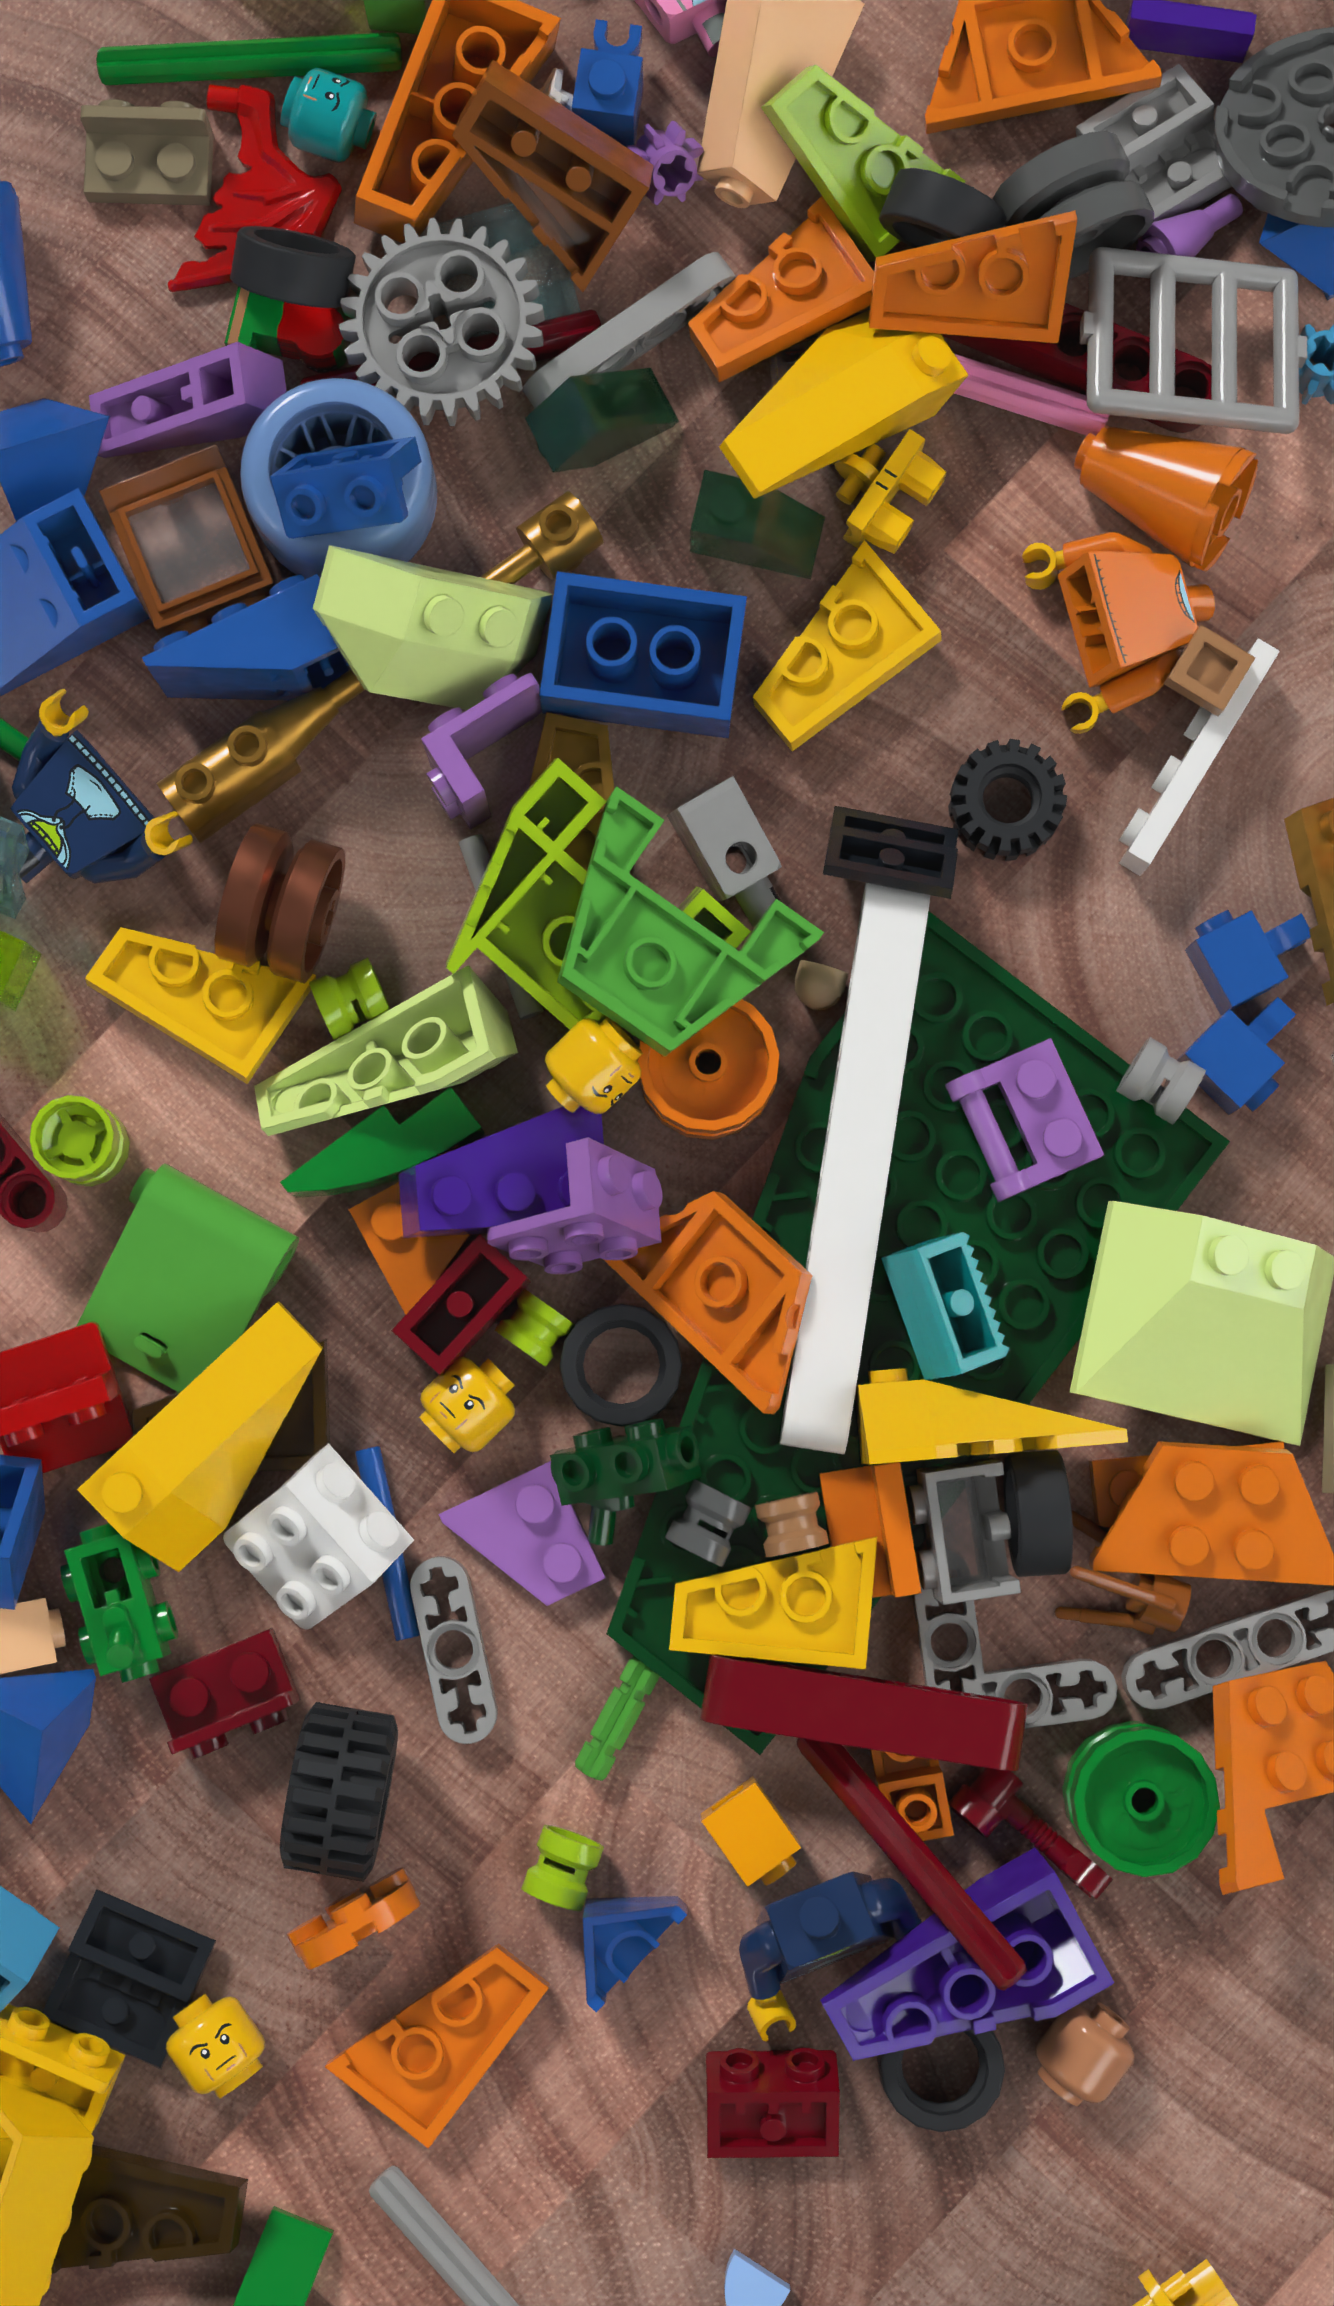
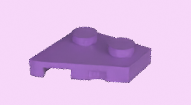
M551 1461L439 1514L444 1525L546 1606L606 1578L573 1505L561 1506L557 1484L551 1473Z

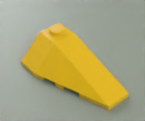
M870 310L827 328L719 446L720 450L752 497L756 499L934 417L968 377V373L942 335L869 328Z
M278 1301L77 1490L124 1539L175 1571L180 1572L228 1526L323 1347Z
M907 1368L868 1371L869 1384L857 1385L855 1391L861 1464L870 1465L953 1458L963 1455L999 1454L1023 1450H1044L1128 1442L1127 1429L928 1380L908 1381Z

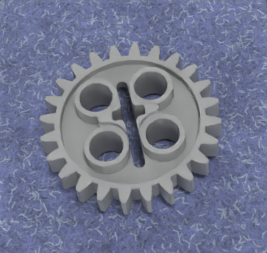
M430 218L427 236L422 237L417 235L409 223L405 224V243L398 246L388 236H382L381 240L386 254L382 259L366 252L362 255L369 275L349 274L348 280L351 289L359 297L341 298L340 302L344 314L353 318L339 324L344 340L354 342L344 350L350 365L362 364L356 372L358 381L368 384L377 382L375 387L382 389L393 397L397 396L396 399L409 412L414 405L418 406L423 425L430 424L436 410H444L449 426H455L458 409L464 407L467 408L474 420L478 421L481 419L480 401L487 399L492 405L501 409L504 407L500 388L503 385L517 392L523 389L521 378L516 368L532 371L536 368L535 356L526 348L541 347L544 343L542 331L531 326L545 320L543 305L531 303L540 295L538 283L536 280H523L528 273L524 257L508 262L511 251L509 242L506 239L496 243L491 249L488 248L489 236L485 226H481L472 238L469 239L465 237L462 219L455 220L449 234H441L436 219ZM458 274H469L477 279L473 287L464 292H454L446 288L449 280ZM409 295L418 300L414 308L407 313L396 314L387 310L390 302L398 296ZM487 301L495 303L492 309L482 307ZM445 315L451 326L447 329L439 330L434 318ZM486 330L499 336L495 344L485 350L472 349L467 345L470 337L478 331ZM394 335L402 337L399 343L396 344L391 343L390 338ZM422 352L434 353L439 357L436 365L428 371L418 372L408 367L411 359Z

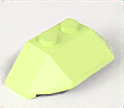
M329 545L313 610L322 624L327 627L339 651L363 688L368 692L453 708L460 707L461 709L468 710L485 699L482 694L491 684L509 674L516 675L536 655L553 594L547 591Z

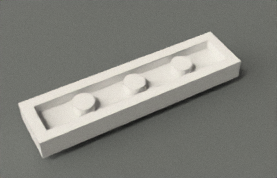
M1258 638L1248 651L1249 654L1256 658L1224 711L1217 717L1200 706L1183 734L1193 742L1182 761L1171 755L1151 786L1152 789L1161 793L1149 814L1138 808L1121 835L1119 841L1127 845L1128 849L1119 864L1139 876L1151 864L1280 652L1279 650Z

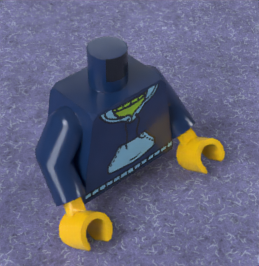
M60 689L41 703L39 709L40 721L23 748L12 784V791L16 801L10 809L29 832L1 854V856L26 884L54 860L69 877L75 880L83 877L96 884L137 878L166 855L190 846L193 838L189 834L174 840L169 834L168 825L171 819L179 816L176 811L155 818L83 734L76 730L69 736V731L82 723L87 718L89 711L83 705L74 711L70 717L66 715L61 709L60 700L67 691Z
M852 1871L770 1903L763 1908L756 1920L758 1926L743 1935L739 1946L749 1994L752 1997L748 2002L747 2009L761 2039L765 2042L769 2041L766 2030L776 2021L784 2020L789 2032L794 2031L796 2028V2020L780 1990V1984L895 1939L898 1941L922 1923L901 1884L891 1878L872 1880L871 1875Z

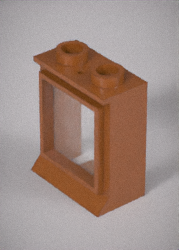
M217 444L99 490L154 628L161 639L179 631H188L190 635L213 624L211 621L212 617L228 606L245 603L248 607L270 596L269 591L275 586Z

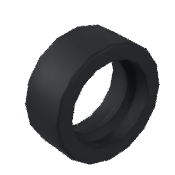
M918 168L900 169L895 176L879 215V221L883 228L912 248L1003 228L1007 219L1000 205L974 187L954 178Z
M242 227L237 232L230 279L237 286L270 299L309 307L337 308L341 307V298L349 297L350 283L348 277L349 274H353L356 255L345 246L310 234L274 227Z
M616 1304L597 1308L576 1323L564 1341L560 1369L564 1389L579 1410L597 1422L623 1427L647 1421L666 1408L678 1390L682 1361L678 1341L663 1320L645 1308ZM620 1327L637 1330L649 1338L657 1350L660 1364L657 1381L649 1393L637 1401L624 1404L608 1402L595 1394L586 1381L583 1368L586 1350L594 1338L606 1330Z
M1058 1450L1009 1453L1005 1458L1004 1509L1008 1515L1011 1527V1538L1008 1539V1546L1013 1569L1018 1577L1066 1574L1071 1569L1073 1558V1525L1070 1491L1063 1457Z
M973 2030L963 2031L970 2037L977 2048L979 2068L976 2080L968 2092L954 2101L937 2103L925 2100L910 2089L904 2079L901 2064L904 2050L878 2055L877 2062L880 2081L896 2112L917 2127L937 2132L965 2129L984 2117L1000 2095L1005 2074L1002 2048L993 2031L974 2034Z

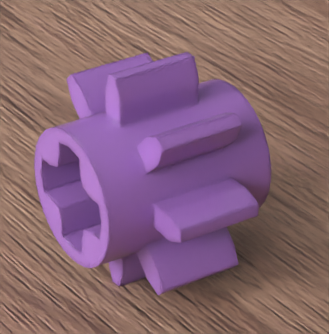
M671 121L666 131L654 130L649 124L644 125L645 134L639 138L636 145H628L627 148L654 165L650 188L645 195L655 205H659L664 195L676 196L681 202L685 201V192L692 187L695 181L703 180V177L697 173V166L694 160L704 152L703 147L693 137L685 139L686 131L676 121Z

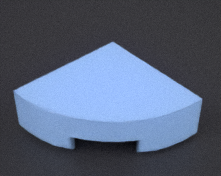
M733 2250L725 2271L724 2289L726 2306H782L791 2291L790 2284L738 2250Z

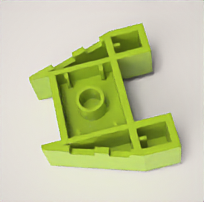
M555 758L513 805L447 959L446 968L454 974L478 948L569 1029L565 1033L566 1035L584 1018H592L601 1023L607 1017L557 982L587 871L571 858L564 849L607 801L559 758ZM696 886L678 907L734 948H737L751 932L703 888Z

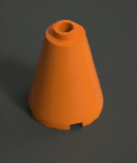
M1104 426L1097 435L1089 433L1084 438L1077 452L1074 468L1081 471L1080 484L1190 567L1207 572L1216 563L1230 540L1229 537L1223 534L1229 527L1233 517L1240 519L1244 512L1255 482L1258 460L1254 459L1257 454L1242 447Z

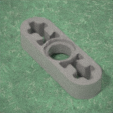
M437 1556L424 1561L416 1568L411 1578L410 1591L439 1725L445 1735L451 1740L462 1744H472L481 1741L491 1732L497 1721L498 1706L469 1574L465 1567L454 1558ZM442 1567L445 1577L456 1576L458 1588L449 1592L451 1612H454L462 1606L465 1607L467 1620L451 1619L440 1623L434 1628H430L428 1614H441L437 1596L434 1594L425 1595L423 1591V1583L432 1579L433 1568ZM457 1630L463 1632L472 1642V1657L462 1667H447L437 1657V1640L447 1631ZM477 1670L480 1675L481 1684L469 1683L467 1686L473 1705L484 1704L486 1715H482L477 1719L476 1730L467 1731L463 1721L453 1722L450 1716V1711L457 1709L460 1705L458 1688L455 1686L445 1692L441 1678L457 1680Z

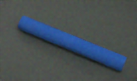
M380 1446L355 1451L361 1480L395 1517ZM402 1553L382 1574L396 1641L420 1636L406 1563Z

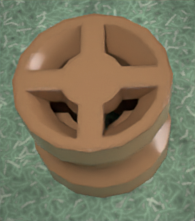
M818 1492L755 1505L757 1518L765 1523L768 1534L767 1539L763 1543L766 1557L798 1552L829 1544L827 1532L818 1525L816 1511L820 1506Z

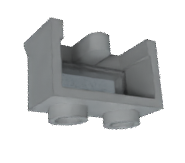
M984 1458L969 1462L916 1469L918 1485L907 1487V1499L913 1525L924 1524L927 1549L916 1552V1562L922 1589H933L934 1599L943 1605L1021 1593L1019 1579L1009 1575L1004 1540L1011 1538V1527L1007 1513L1000 1510L995 1476L1004 1475L1003 1462L993 1458Z

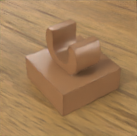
M1200 625L1164 684L1218 717L1226 708L1256 657L1205 626Z

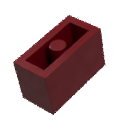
M479 1234L391 1331L439 1375H443L458 1358L463 1357L531 1281Z

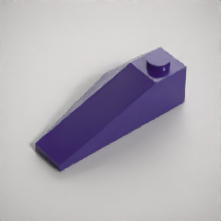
M1035 1847L985 1875L965 1889V1892L1024 1960L1027 1971L1022 1978L1004 1991L997 1989L934 1913L820 2000L853 2061L929 2045L934 2038L968 2030H973L974 2034L996 2030V2024L1033 2017L1035 2021L1057 2017L1114 1984L1057 1874Z

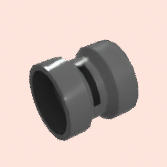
M694 1479L685 1495L687 1507L682 1517L672 1521L664 1538L723 1567L731 1551L729 1539L735 1528L744 1525L752 1508ZM701 1519L715 1526L714 1532L698 1525L699 1520Z

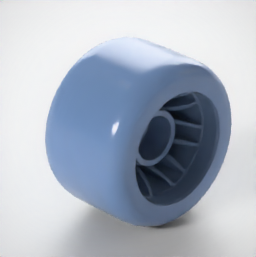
M329 378L307 382L275 399L261 413L247 436L243 448L240 471L245 504L256 530L267 549L283 566L294 574L302 575L305 579L318 574L319 578H321L329 545L409 562L424 544L435 518L437 506L436 476L429 447L421 428L411 413L392 395L371 384L346 378ZM416 437L422 462L402 478V490L408 510V517L401 523L294 539L286 536L270 476L300 454Z

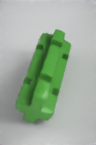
M635 1656L631 1657L619 1677L623 1681L620 1688L614 1687L590 1733L593 1736L591 1742L585 1741L575 1761V1767L579 1771L599 1781H603L610 1772L616 1760V1757L613 1755L615 1750L622 1749L645 1706V1702L642 1701L644 1695L651 1694L660 1677Z

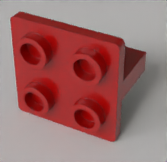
M89 1322L0 1352V1445L4 1455L41 1459L42 1473H46L121 1448L133 1437V1425L98 1323Z

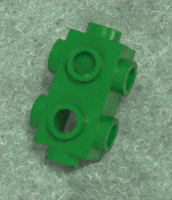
M109 1523L80 1532L82 1545L64 1550L68 1564L61 1565L60 1573L69 1601L71 1603L79 1601L86 1626L78 1629V1636L88 1665L97 1664L100 1676L119 1671L122 1683L159 1672L157 1659L172 1654L168 1641L178 1638V1629L168 1601L157 1604L150 1579L160 1576L158 1559L124 1539ZM112 1557L118 1558L124 1567V1577L118 1582L108 1580L103 1571L106 1561Z

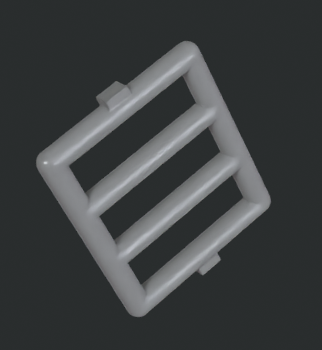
M1098 247L1091 252L1089 257L1088 312L1084 311L1080 321L1079 344L1087 345L1086 401L1088 408L1092 412L1280 434H1290L1297 429L1300 421L1299 368L1303 367L1307 359V336L1299 335L1298 276L1294 270L1285 267L1109 247ZM1114 275L1150 278L1149 393L1112 389ZM1176 282L1212 285L1211 399L1175 396ZM1237 288L1273 292L1274 406L1237 402Z

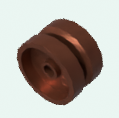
M259 823L251 826L240 844L224 888L214 939L215 955L219 959L251 967L267 950L270 971L274 975L305 984L311 978L319 963L335 918L345 871V852L343 848L311 839L297 851L294 857V847L288 832Z

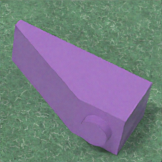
M235 342L89 395L90 410L110 416L98 456L107 458L247 436L261 413L275 399L287 392L283 360L240 342Z

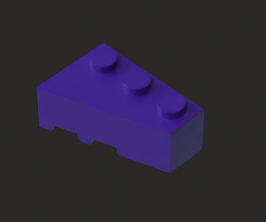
M562 1106L415 1165L400 1173L399 1187L403 1238L487 1233V1229L490 1227L569 1207L570 1193L566 1143L589 1137L604 1144L602 1114L591 1113L582 1106L572 1113Z

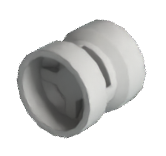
M1149 1037L1130 1064L1116 1091L1132 1101L1143 1099L1153 1105L1155 1115L1173 1125L1188 1105L1206 1070L1190 1060L1179 1062L1170 1057L1165 1045ZM1164 1078H1165V1079H1166V1082H1165V1084L1162 1086L1161 1083L1163 1082V1080H1164Z

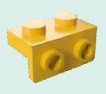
M8 2004L0 2012V2079L67 2105L92 2134L100 2121L126 2055L111 2049L100 2037L88 2033L77 2034L50 2022L45 2014L36 2009L16 2007Z

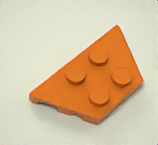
M959 0L952 22V31L948 45L945 46L938 69V78L932 99L925 113L926 134L1159 88L1162 80L1161 68L1154 59L1149 62L1129 38V28L1116 12L1107 9L1101 0Z
M712 1191L687 1203L684 1210L678 1214H665L659 1217L662 1242L637 1248L638 1254L629 1259L604 1261L762 1413L774 1415L781 1405L812 1274L725 1194Z
M1158 1441L1142 1467L1143 1475L1137 1485L1129 1489L1116 1511L1119 1514L1100 1547L1095 1546L1089 1556V1566L1093 1571L1334 1586L1333 1551L1295 1458L1287 1449Z

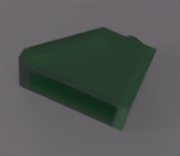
M651 368L570 376L525 417L537 441L540 453L547 460L553 472L594 467L672 428L679 422Z
M704 470L690 529V552L811 580L825 517L777 489L754 499L739 477Z

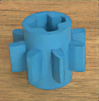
M1307 324L1300 334L1301 336H1307V359L1303 367L1299 368V392L1302 394V404L1306 405L1312 397L1325 396L1330 404H1334V325L1329 330L1316 332L1310 324ZM1311 358H1313L1316 365L1313 366L1310 361ZM1327 363V364L1330 366V370H1329V371H1328L1327 367H1326L1324 364Z

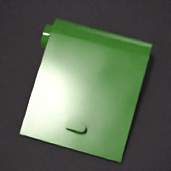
M164 1163L156 1172L147 1168L135 1183L129 1201L136 1206L77 1326L89 1322L98 1323L109 1354L179 1392L184 1390L247 1331L264 1296L275 1287L289 1265L297 1249L299 1237ZM144 1333H147V1334L151 1335L152 1337H154V1338L160 1340V1341L163 1342L164 1344L160 1343L159 1341H157V1340L151 1338L150 1336H148V1335H146V1334H144Z

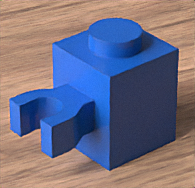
M596 19L593 33L594 50L581 48L572 112L625 147L635 145L644 90L643 57L639 56L642 43V26L630 24L628 41L621 46H613L607 42L608 21Z
M1226 910L1198 925L1195 930L1199 938L1193 941L1185 951L1220 1015H1223L1229 1009L1233 1010L1277 987L1289 978L1278 956L1291 951L1310 939V927L1301 913L1264 933L1252 910L1236 919L1232 917L1229 910Z
M1279 997L1270 1002L1248 1025L1229 1009L1177 1061L1190 1060L1206 1070L1199 1086L1228 1115L1240 1109L1244 1104L1253 1112L1279 1087V1084L1272 1076L1285 1064L1266 1044L1296 1014Z

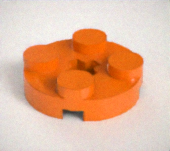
M403 1867L372 1883L369 1888L373 1895L368 1897L366 1893L362 1894L358 1888L326 1906L325 1910L330 1917L328 1921L325 1922L320 1914L286 1934L297 1956L302 1959L308 1970L323 1965L359 1946L357 1942L376 1931L378 1934L383 1932L421 1905L415 1894L416 1890Z

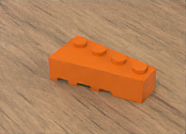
M432 0L357 191L354 224L383 236L386 235L398 242L405 243L404 225L409 223L417 235L420 236L427 227L430 218L435 216L474 162L452 135L462 110L491 61H496L530 84L555 49L561 18L518 0Z

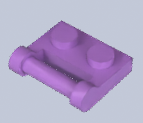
M1051 1038L984 1068L965 1074L945 1085L952 1102H960L996 1181L990 1184L998 1202L1104 1156ZM997 1084L1034 1163L1033 1166L1021 1171L1017 1168L983 1093V1090Z

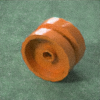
M743 999L666 1057L640 1040L639 1048L643 1054L638 1058L641 1068L639 1082L645 1103L663 1125L685 1137L715 1140L741 1132L761 1116L774 1092L780 1055L772 1027L756 1007ZM701 1054H714V1063L721 1062L718 1071L713 1074L701 1073L696 1067L699 1065Z

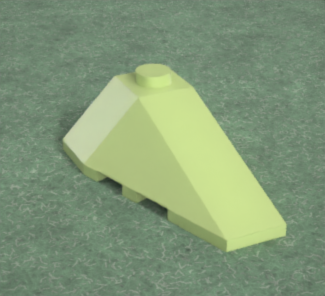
M468 965L255 1085L254 1089L261 1129L268 1136L464 1083L518 1053L508 1012Z

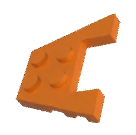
M1326 1660L1230 1680L1213 1686L1215 1770L1224 1771L1225 1808L1217 1810L1218 1835L1226 1837L1227 1867L1219 1869V1885L1222 1895L1284 1879L1265 1809L1334 1793V1673Z

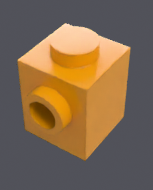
M754 1776L747 1779L701 1813V1822L747 1887L759 1878L767 1886L781 1878L797 1864L792 1854L801 1849L800 1842Z

